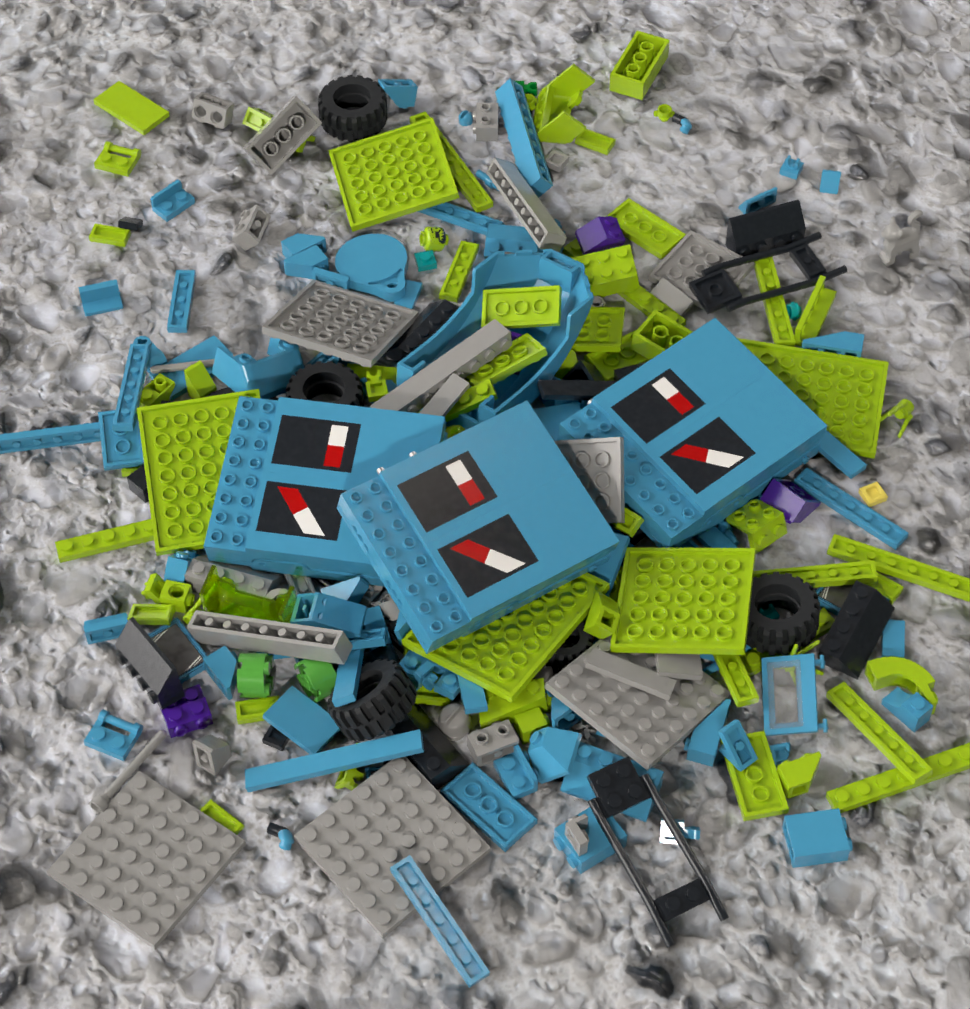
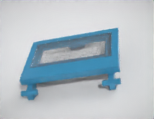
M814 653L761 658L765 735L816 733L819 730H823V733H828L829 725L827 719H823V723H818L815 666H820V669L825 668L824 655H820V659L815 660Z

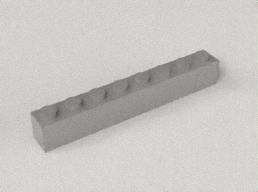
M494 157L486 172L537 246L540 249H553L560 252L567 239L564 232L512 162Z
M496 319L492 320L373 403L370 408L417 413L426 406L452 373L465 379L470 374L476 372L481 366L492 361L497 355L506 351L512 345L511 332Z
M199 610L194 612L187 626L188 631L197 643L343 665L353 648L344 631Z

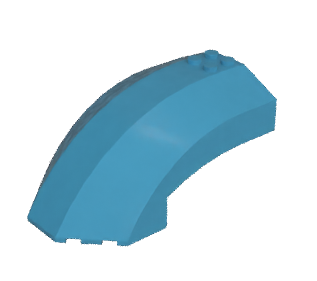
M543 249L541 253H532V250H516V254H505L504 251L494 252L473 268L471 292L457 311L434 335L397 363L396 386L398 387L481 329L483 290L560 285L562 288L560 326L508 329L523 335L526 333L530 334L546 348L548 355L524 367L519 375L512 374L505 380L493 384L498 399L494 400L495 396L490 395L479 404L478 408L465 414H459L457 418L446 422V427L456 433H461L525 401H528L531 405L540 395L537 385L539 380H552L576 341L593 303L594 296L590 291V283L585 275L584 264L553 249Z

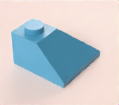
M546 727L533 732L530 737L528 754L533 768L539 774V783L543 784L571 774L582 737L580 733Z

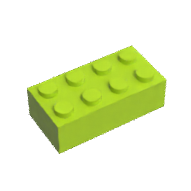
M636 31L610 74L609 91L643 100L669 56L670 40Z
M630 244L572 258L584 264L585 275L588 277L590 291L593 293V296L604 297L640 288Z
M654 309L633 334L630 348L651 360L691 334L692 331Z

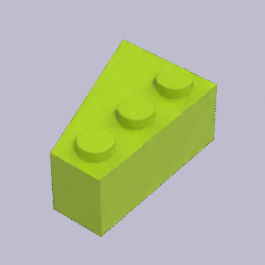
M544 678L532 679L512 703L484 689L488 711L479 712L480 726L483 729L497 721L507 719L512 724L514 723V715L539 707L542 713L547 712L548 705Z

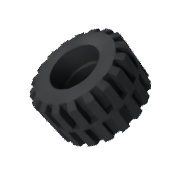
M585 621L581 622L566 639V641L573 642L575 645L569 648L560 647L546 663V666H552L554 673L561 671L593 645V635L583 631Z

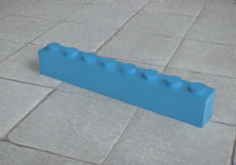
M510 78L495 91L497 103L500 107V114L503 117L504 127L507 130L508 140L512 147L511 151L516 160L515 164L523 178L539 198L553 186L523 87Z

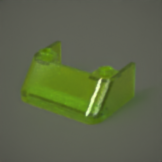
M215 565L211 566L199 593L203 610L206 612L290 623L297 599L295 587L291 585L287 593L277 596L276 601L238 591L232 579L219 577Z

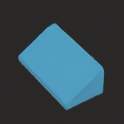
M774 187L744 201L738 206L739 210L746 214L776 202L778 188Z

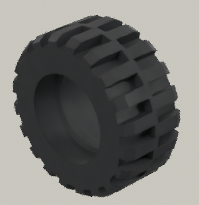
M347 75L344 78L341 76L337 80L333 79L328 85L326 84L319 93V119L322 122L321 126L330 136L337 137L341 141L348 140V142H353V140L359 141L372 137L373 134L377 135L384 128L388 118L387 97L380 84L376 81L373 82L371 78H363L361 75H357V77ZM348 107H361L360 109L356 110L345 109Z
M318 361L313 365L311 363L307 364L304 369L300 368L295 372L296 376L293 375L286 386V398L311 400L321 394H333L340 397V399L333 403L364 407L363 387L360 378L349 367L345 368L341 363L334 364L333 361L322 363V361Z
M773 572L770 575L767 573L761 574L759 578L754 577L746 644L752 649L755 647L756 651L760 653L768 652L769 655L774 656L780 653L781 656L788 655L795 644H798L796 652L800 651L801 647L805 648L808 646L810 641L817 635L819 628L820 601L816 591L812 590L813 587L807 582L803 583L804 580L798 576L796 578L792 577L790 573H785L784 575L779 574V572ZM769 604H772L775 608L787 609L794 613V615L781 620L770 619L759 613V609L766 610L769 608Z
M378 659L373 663L365 664L361 668L356 701L335 707L332 702L333 690L328 699V713L348 739L359 742L365 739L371 740L375 736H381L387 730L393 729L398 722L405 718L406 714L410 713L412 706L416 702V688L398 662L390 659Z

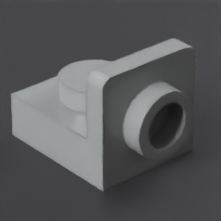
M586 814L570 818L565 825V836L578 856L587 853L589 837L585 831L588 826V816Z

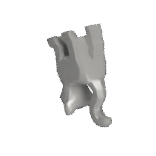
M915 210L908 216L907 221L911 227L900 229L893 216L890 219V224L886 225L881 232L882 237L885 239L883 241L884 250L879 253V256L885 266L894 264L897 253L901 255L902 251H910L909 259L919 256L920 222L916 219L923 215L921 210Z

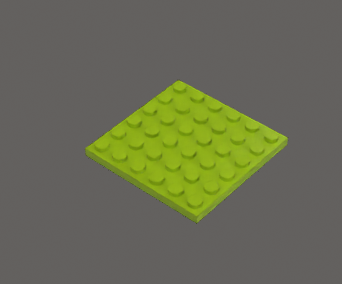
M433 117L328 150L352 232L460 198Z
M627 547L617 602L620 617L615 633L611 638V653L745 655L756 558L755 548Z

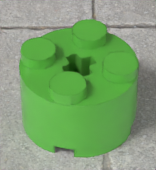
M240 653L238 662H242V667L237 669L238 693H241L239 697L267 698L271 696V690H274L275 686L274 676H271V668L274 667V656L268 653Z
M303 659L294 664V669H299L300 674L296 675L308 697L313 695L315 698L313 701L317 703L330 696L334 690L337 671L334 670L331 663Z

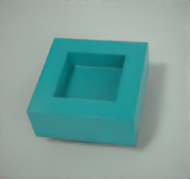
M433 250L414 253L418 272L437 269Z

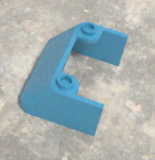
M270 338L267 354L270 356L257 361L246 353L233 356L223 347L218 346L212 374L235 392L259 389L261 399H270L286 393L289 379L293 375L296 376L295 372L300 368L304 369L305 366L297 344H290L278 338Z

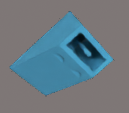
M320 592L298 594L290 623L344 631L347 638L360 637L367 607Z

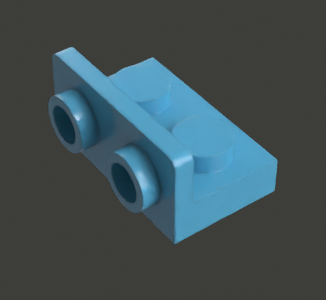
M179 179L150 198L153 212L166 222L195 204V198L182 189V183Z
M518 744L514 746L513 753L493 761V766L504 786L515 800L538 791V781H540L537 770L535 768L532 769L529 764L530 760L525 750L522 751Z

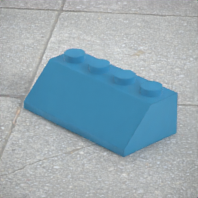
M490 223L485 241V259L496 251L516 254V250H532V253L543 252V249L537 246L525 227ZM563 247L561 248V250H560V252H559V253H561V254H563Z
M580 742L571 774L564 776L560 791L586 801L596 798L586 777L625 757ZM631 760L639 777L649 773L659 793L662 787L664 771L653 767L647 771L639 763ZM650 798L621 812V814L647 822L654 803Z

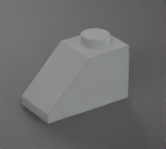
M210 734L195 739L192 742L197 766L215 776L232 756L229 743L221 737L217 738Z

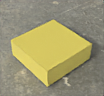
M878 482L859 488L858 493L869 508L887 501L888 496Z

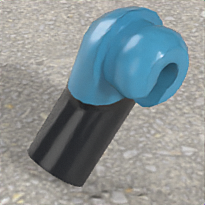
M677 113L674 114L672 122L681 125L680 131L688 134L692 130V124L689 119Z
M269 823L267 833L279 837L281 840L279 847L289 851L292 844H294V837L291 831L286 827Z

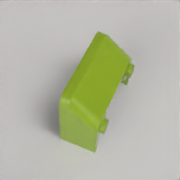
M572 64L547 84L538 95L533 122L539 142L571 143L576 136L586 130V126L570 114L571 109L581 103L583 91L592 85L595 79L575 64Z

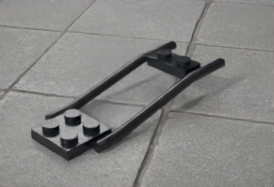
M816 232L785 246L725 261L701 271L703 277L689 282V288L707 314L726 307L728 312H731L748 304L813 287L816 285L820 275L825 276V281L846 273L847 267L843 265L826 272L825 267L807 245L822 238L821 233ZM789 252L790 257L807 280L743 298L725 269Z
M628 756L589 774L586 778L596 798L589 800L588 804L646 905L666 947L669 948L675 945V942L665 922L709 900L720 921L729 918L710 879L659 795L649 773L639 777ZM650 798L698 879L655 900L652 899L607 821L608 818Z

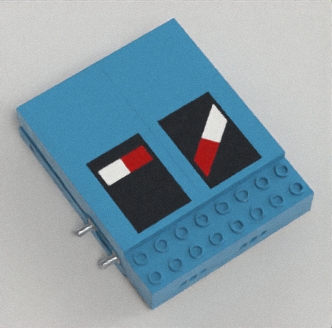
M714 318L590 399L586 407L560 423L557 441L623 437L624 507L644 519L639 528L659 548H679L693 537L698 538L734 511L767 489L773 478L782 479L800 465L806 464L810 458L819 452L821 446L819 440L824 437L827 425L725 326Z
M239 396L204 542V549L209 561L251 566L252 570L337 581H346L360 576L369 585L384 586L337 510L340 495L379 476L377 473L378 468L383 467L387 469L409 458V454L413 451L420 453L448 439L447 432H445V416L279 397L277 401Z
M528 401L516 405L420 453L413 451L409 454V458L387 469L383 467L378 468L377 473L379 476L341 493L337 505V510L426 654L461 636L464 637L587 572L595 571L598 566L608 562L611 557L610 552L615 550L620 542Z

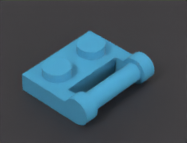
M103 709L84 739V744L99 752L125 761L140 737L143 725L130 723L110 715L109 711ZM108 723L131 733L129 736H125L105 728V725Z

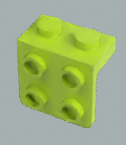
M759 499L751 500L726 518L730 525L747 534L750 548H755L756 554L788 533L784 513Z

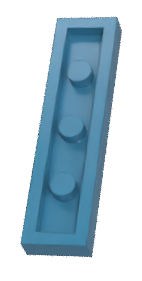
M176 270L167 323L168 333H187L196 280L195 270Z

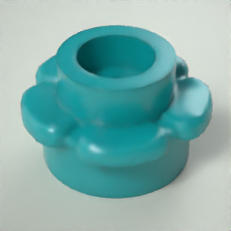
M795 302L786 305L789 319L796 321L802 314L801 306Z

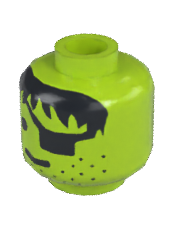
M426 227L424 231H421L419 237L420 246H423L426 251L433 250V252L442 251L449 241L448 234H445L442 227Z

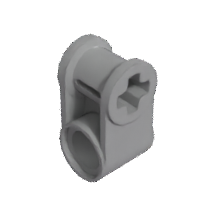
M385 591L376 602L369 604V608L380 606L384 619L391 621L398 619L400 610L388 591Z

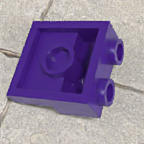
M200 684L183 689L184 698L163 710L160 708L170 738L181 737L188 732L205 729L213 724L212 714Z

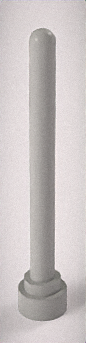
M242 351V352H236V354H234L233 356H236V355H239V354H242V353H245V352H244V351ZM215 359L200 361L204 364L205 368L213 367ZM198 361L152 366L150 372L157 374L183 371Z
M160 730L103 794L93 797L89 805L96 813L100 814V812H104L107 809L110 799L166 738L167 732L165 730Z

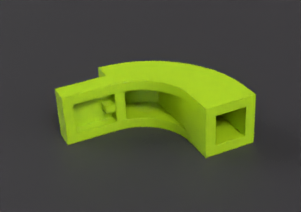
M880 657L867 661L865 675L874 691L888 686H899L909 690L912 694L918 692L934 706L931 713L934 714L938 704L937 695L933 691L935 680L926 669L911 660L900 657Z

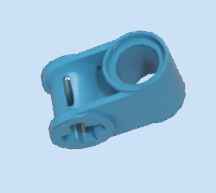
M139 336L134 339L133 344L151 345L147 366L148 373L152 366L167 363L163 352L148 337Z

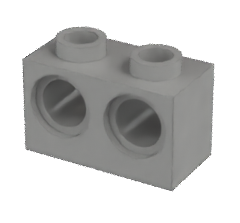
M201 92L194 97L192 118L202 123L214 125L216 128L224 129L232 123L234 103Z

